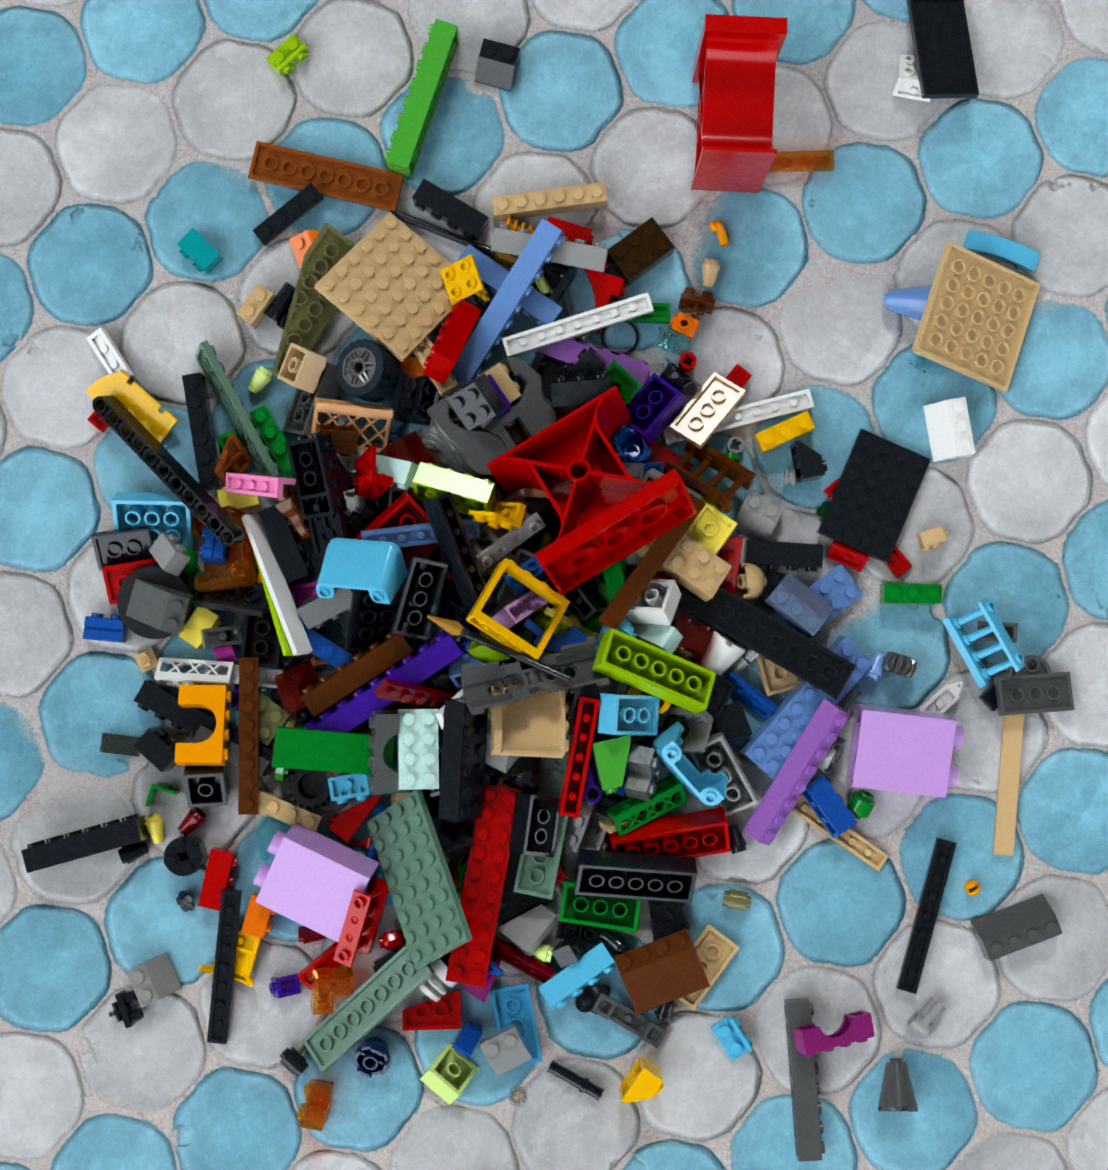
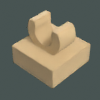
M153 648L134 656L142 673L157 667L159 659Z

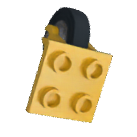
M469 254L440 272L451 305H457L463 299L481 309L479 317H482L490 305V298L487 295L488 292L484 290L473 254Z

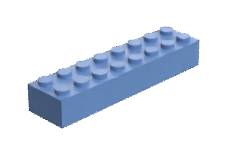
M839 635L828 648L856 665L838 698L834 699L807 682L800 680L797 686L741 748L740 752L770 778L774 779L823 699L825 698L838 705L874 663L846 636Z

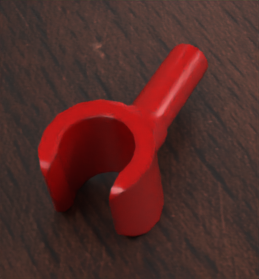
M367 836L365 842L349 840V845L364 846L369 849L373 841L371 837Z

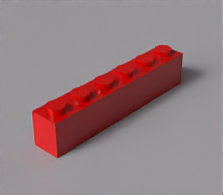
M578 696L557 808L559 815L579 818L600 704L598 698Z

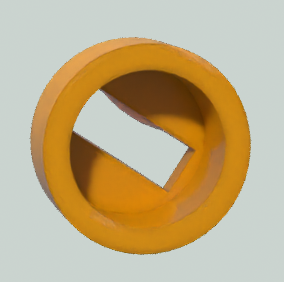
M970 879L965 882L964 890L967 894L975 896L980 892L981 886L977 881ZM977 885L976 889L972 890L971 892L969 891V889Z

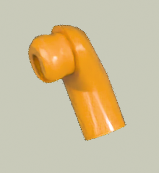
M719 220L710 222L709 228L712 232L716 231L720 247L729 245L728 236L722 222Z

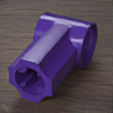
M595 764L588 765L583 792L584 800L589 805L598 804L602 796ZM591 790L596 791L598 798L591 800L588 798L587 793Z

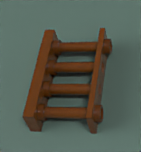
M687 441L684 456L676 464L668 460L664 474L675 468L686 487L703 496V499L728 514L733 503L731 497L741 486L749 490L756 474L706 443L699 449ZM694 457L702 463L693 473H690L683 469V467ZM708 467H711L718 473L709 483H706L699 477ZM724 477H727L734 483L725 493H722L715 487Z

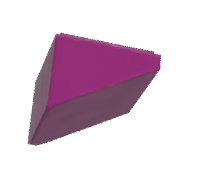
M235 646L213 649L217 661L234 662L238 659Z

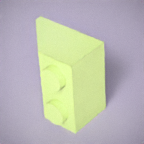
M448 1043L420 1080L450 1105L460 1096L479 1068Z

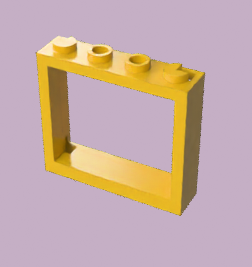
M504 558L498 563L468 614L466 621L505 647L538 660L570 601L564 595L561 596L559 592L552 590L547 583L533 577L531 572L518 567L513 560ZM503 572L558 608L536 648L481 612Z

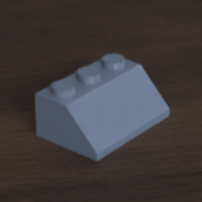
M787 572L764 601L809 638L816 634L833 610L831 605L789 572Z

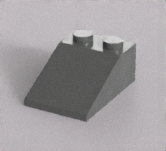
M136 578L126 616L160 631L179 636L183 632L193 595Z

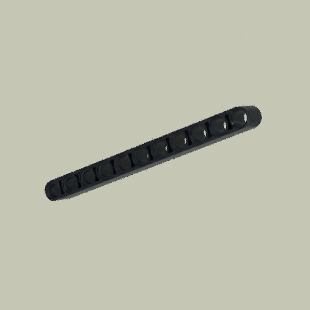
M114 395L97 396L94 398L92 406L95 412L224 546H231L244 541L245 533L243 529Z

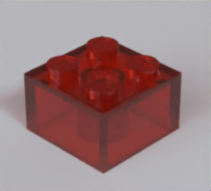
M684 616L676 618L672 627L676 628L683 636L678 646L704 655L713 635L710 627L703 624L696 626L692 624L693 620Z

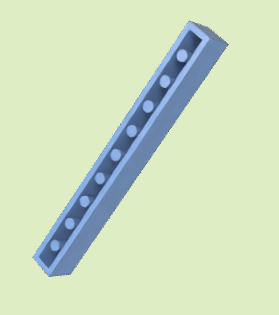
M542 218L465 344L451 371L459 384L458 388L477 378L483 372L481 367L484 362L488 363L493 355L491 351L494 346H498L501 343L502 333L512 325L514 320L511 318L515 312L519 313L523 307L522 300L524 297H528L534 288L532 286L535 279H540L544 272L543 266L545 263H549L554 256V253H552L556 246L559 247L563 242L564 236L562 235L564 231Z

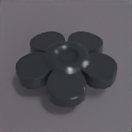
M180 891L176 902L181 905V909L185 912L195 909V904L192 903L194 900L191 894L187 895L185 891Z

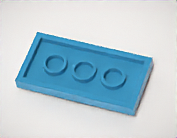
M529 983L490 989L497 1031L516 1023L533 1059L521 1065L543 1061Z

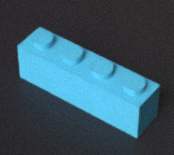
M601 942L584 954L578 962L569 965L541 985L539 990L551 1008L561 1009L572 996L576 998L584 992L583 988L596 984L601 975L604 973L608 975L614 971L615 959L606 945Z

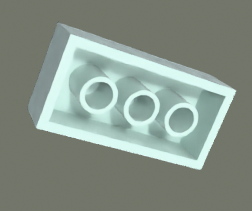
M438 709L396 710L400 714L399 734H397L398 790L439 789L438 719L436 716Z

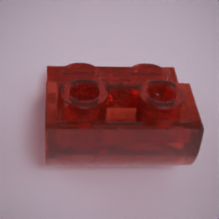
M416 431L394 440L380 452L382 456L413 462L417 465L420 462L435 464Z

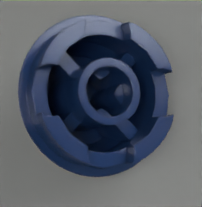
M369 1037L353 1051V1062L359 1074L371 1078L372 1075H383L390 1067L391 1056L388 1045L384 1040L377 1037Z

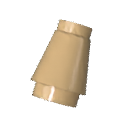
M704 259L702 264L704 287L714 288L720 269L718 260Z

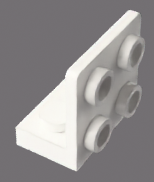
M900 54L898 77L893 89V96L930 102L931 99H922L915 56Z

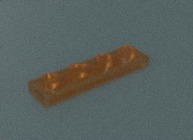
M834 150L777 152L768 173L833 171Z

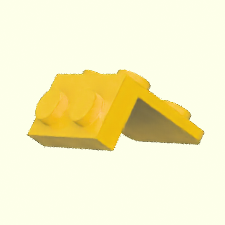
M495 501L492 512L469 510L468 515L473 516L474 521L488 523V527L498 529L500 526L503 529L512 530V527H521L527 505Z

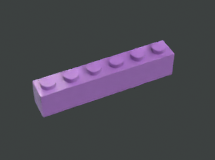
M574 338L535 350V356L537 352L545 354V359L568 366L571 362L575 364L579 360L577 355L584 348L588 350L592 347L607 361L606 366L602 370H606L615 359L643 385L646 383L651 368L648 362L637 359V361H634L628 355L622 353L616 355L611 353L610 349L603 347L601 349L594 348L593 344L585 341L579 343Z

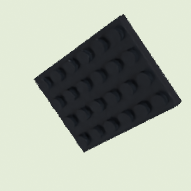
M861 428L816 533L868 554L870 557L887 564L931 459Z

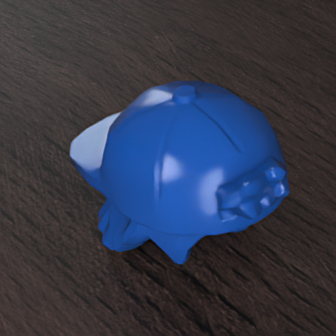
M629 427L615 431V436L612 437V447L621 462L640 463L650 459L649 456L652 451L648 448L643 436L637 435L636 431Z

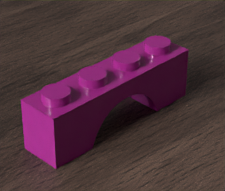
M862 1010L844 1014L840 1028L830 1035H825L820 1027L813 1024L793 1028L796 1050L806 1057L817 1055L816 1052L833 1051L834 1047L838 1046L848 1047L851 1046L852 1042H866L868 1038L875 1036L871 1013Z

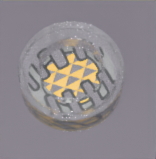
M522 1086L513 1087L509 1092L510 1103L515 1107L524 1106L528 1101L527 1090Z

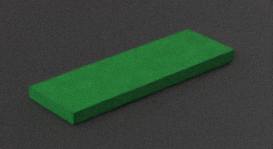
M276 726L271 766L275 768L371 775V768L368 767V756H371L368 738L371 734ZM395 736L388 740L383 750L384 761L390 767H392Z

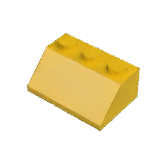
M640 1055L619 1086L621 1102L625 1104L651 1099L655 1094L658 1095L664 1087L660 1068Z

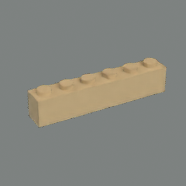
M605 182L491 197L495 222L505 221L509 217L512 220L607 207Z

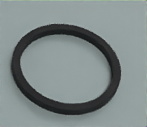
M631 322L626 323L631 325L636 334V341L634 346L629 351L622 353L625 355L630 354L636 348L639 341L638 330L636 326ZM602 330L601 343L604 348L609 349L604 342L605 330Z

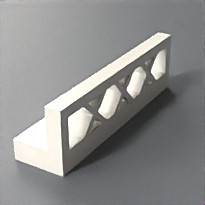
M159 657L154 679L161 687L179 688V685H226L230 691H234L235 683L232 676L235 664L234 662ZM164 664H172L174 666L168 672L162 671ZM185 665L192 667L187 673H181L179 670ZM203 666H209L211 669L206 674L198 672ZM222 667L228 668L227 676L218 675L217 671Z

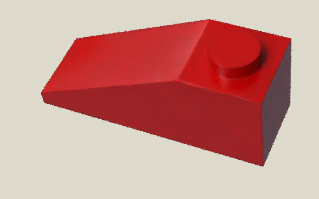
M384 794L374 795L344 810L339 815L335 813L329 821L331 826L328 829L345 842H349Z

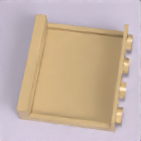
M510 682L508 687L503 688V693H505L506 688H512L515 691L517 685H513ZM491 686V695H498L499 689ZM545 689L544 691L529 694L530 698L491 707V755L563 758L564 754L569 750V740H566L569 722L565 719V714H568V702H565V695L568 694V689L554 693H548L547 689Z

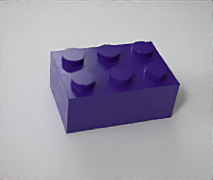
M653 373L626 405L632 421L624 426L636 431L637 435L643 436L645 442L651 446L685 406L687 400L682 392Z

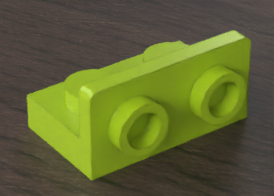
M293 33L266 60L283 77L285 74L291 73L299 61H304L310 51L308 46L302 43Z

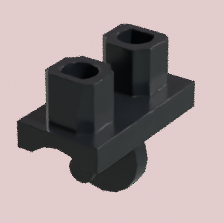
M122 990L115 994L117 1002L112 1003L113 1011L108 1013L109 1017L116 1016L117 1022L123 1020L126 1028L132 1027L144 1017L141 1008L131 1009L130 1003L138 1000L134 990L127 992Z

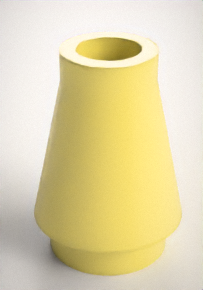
M160 814L145 817L144 825L154 844L165 841L163 817Z

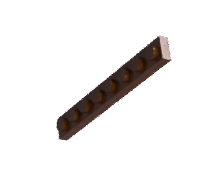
M259 657L239 658L238 815L259 814Z

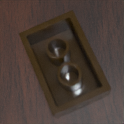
M651 217L609 248L608 260L629 286L673 254L675 246L653 217Z

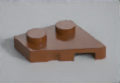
M231 433L214 471L223 486L226 484V472L243 473L253 463L236 434Z

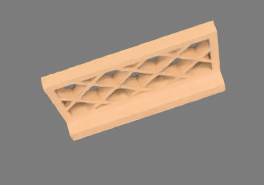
M315 397L311 434L317 433L316 426L321 424L317 420L318 412L327 413L330 417L322 425H328L333 421L337 426H340L335 419L340 415H346L349 421L343 426H349L352 423L357 428L358 435L361 434L366 440L361 445H357V450H367L369 446L366 445L369 444L371 446L370 442L380 436L383 440L382 448L376 447V452L386 453L391 418H393L391 406ZM359 417H365L368 423L359 429L354 421ZM378 419L386 420L385 427L380 431L373 425ZM369 426H372L377 433L367 439L362 432Z

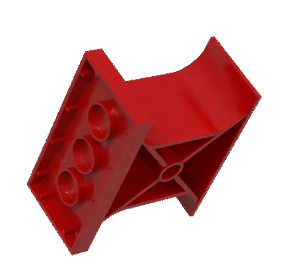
M705 15L692 70V83H699L695 171L691 190L759 193L777 154V149H773L772 145L775 70L777 58L787 35L788 18Z
M616 385L486 464L507 496L516 490L524 488L539 489L547 495L558 513L561 521L558 537L553 543L534 555L561 596L697 514L684 481L675 468L655 481H641L629 474L614 451L612 437L615 436V431H618L622 426L632 421Z

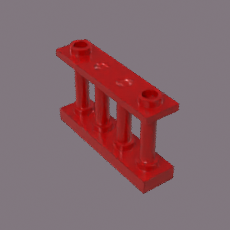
M377 876L372 877L367 893L354 889L333 960L351 968L357 950L367 955L372 952L389 895L388 885L385 880Z

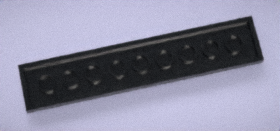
M677 583L681 592L677 607L830 697L838 698L854 671L855 664L719 586L713 598L705 602Z

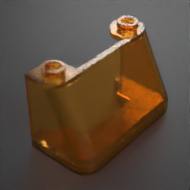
M230 505L222 508L243 529L245 539L242 543L230 546L227 565L206 564L204 562V573L197 574L194 581L195 589L198 591L209 592L241 588L256 583L255 556L241 519L246 513ZM197 517L192 518V532L197 538L203 540L204 544L202 530L205 526Z

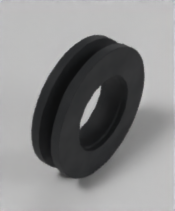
M159 564L142 566L132 572L119 589L117 596L119 615L124 624L141 637L162 639L172 636L173 634L160 631L126 616L135 580L138 578L162 584L165 587L193 595L191 585L181 574L175 576L162 570ZM192 601L190 604L186 622L190 618L193 611Z

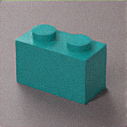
M194 228L177 243L181 248L179 252L186 259L190 257L194 261L192 265L199 272L204 270L209 274L223 259L221 254Z

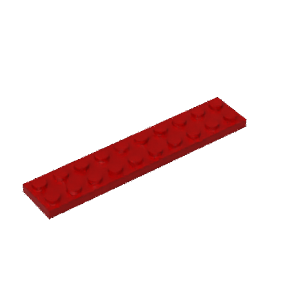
M484 783L482 817L476 818L472 837L474 844L470 848L460 901L473 939L451 951L445 981L481 988L486 986L510 857L508 850L516 792L521 793L522 790Z

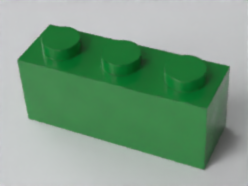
M883 583L880 584V604H942V584Z

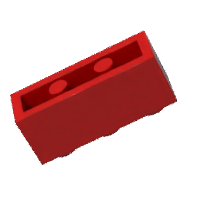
M219 847L211 848L198 906L220 911L222 889H229L233 886V868H237L239 857H236V851Z

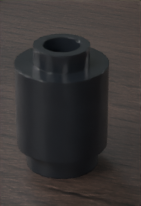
M287 1047L280 1054V1063L293 1075L300 1076L309 1065L306 1059L294 1047L291 1049Z

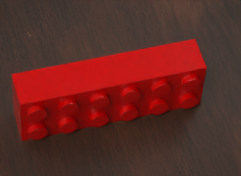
M723 807L653 819L621 837L617 834V831L609 833L611 848L614 852L695 858L731 852L728 822Z

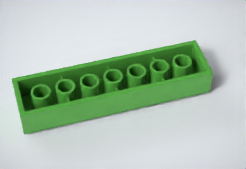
M439 19L435 20L434 25H430L428 43L425 42L423 45L422 60L417 62L416 77L411 79L409 86L411 89L410 94L405 96L403 102L404 111L398 116L397 124L399 125L397 131H393L391 148H387L384 157L389 171L404 174V177L408 179L412 178L460 41L458 26Z

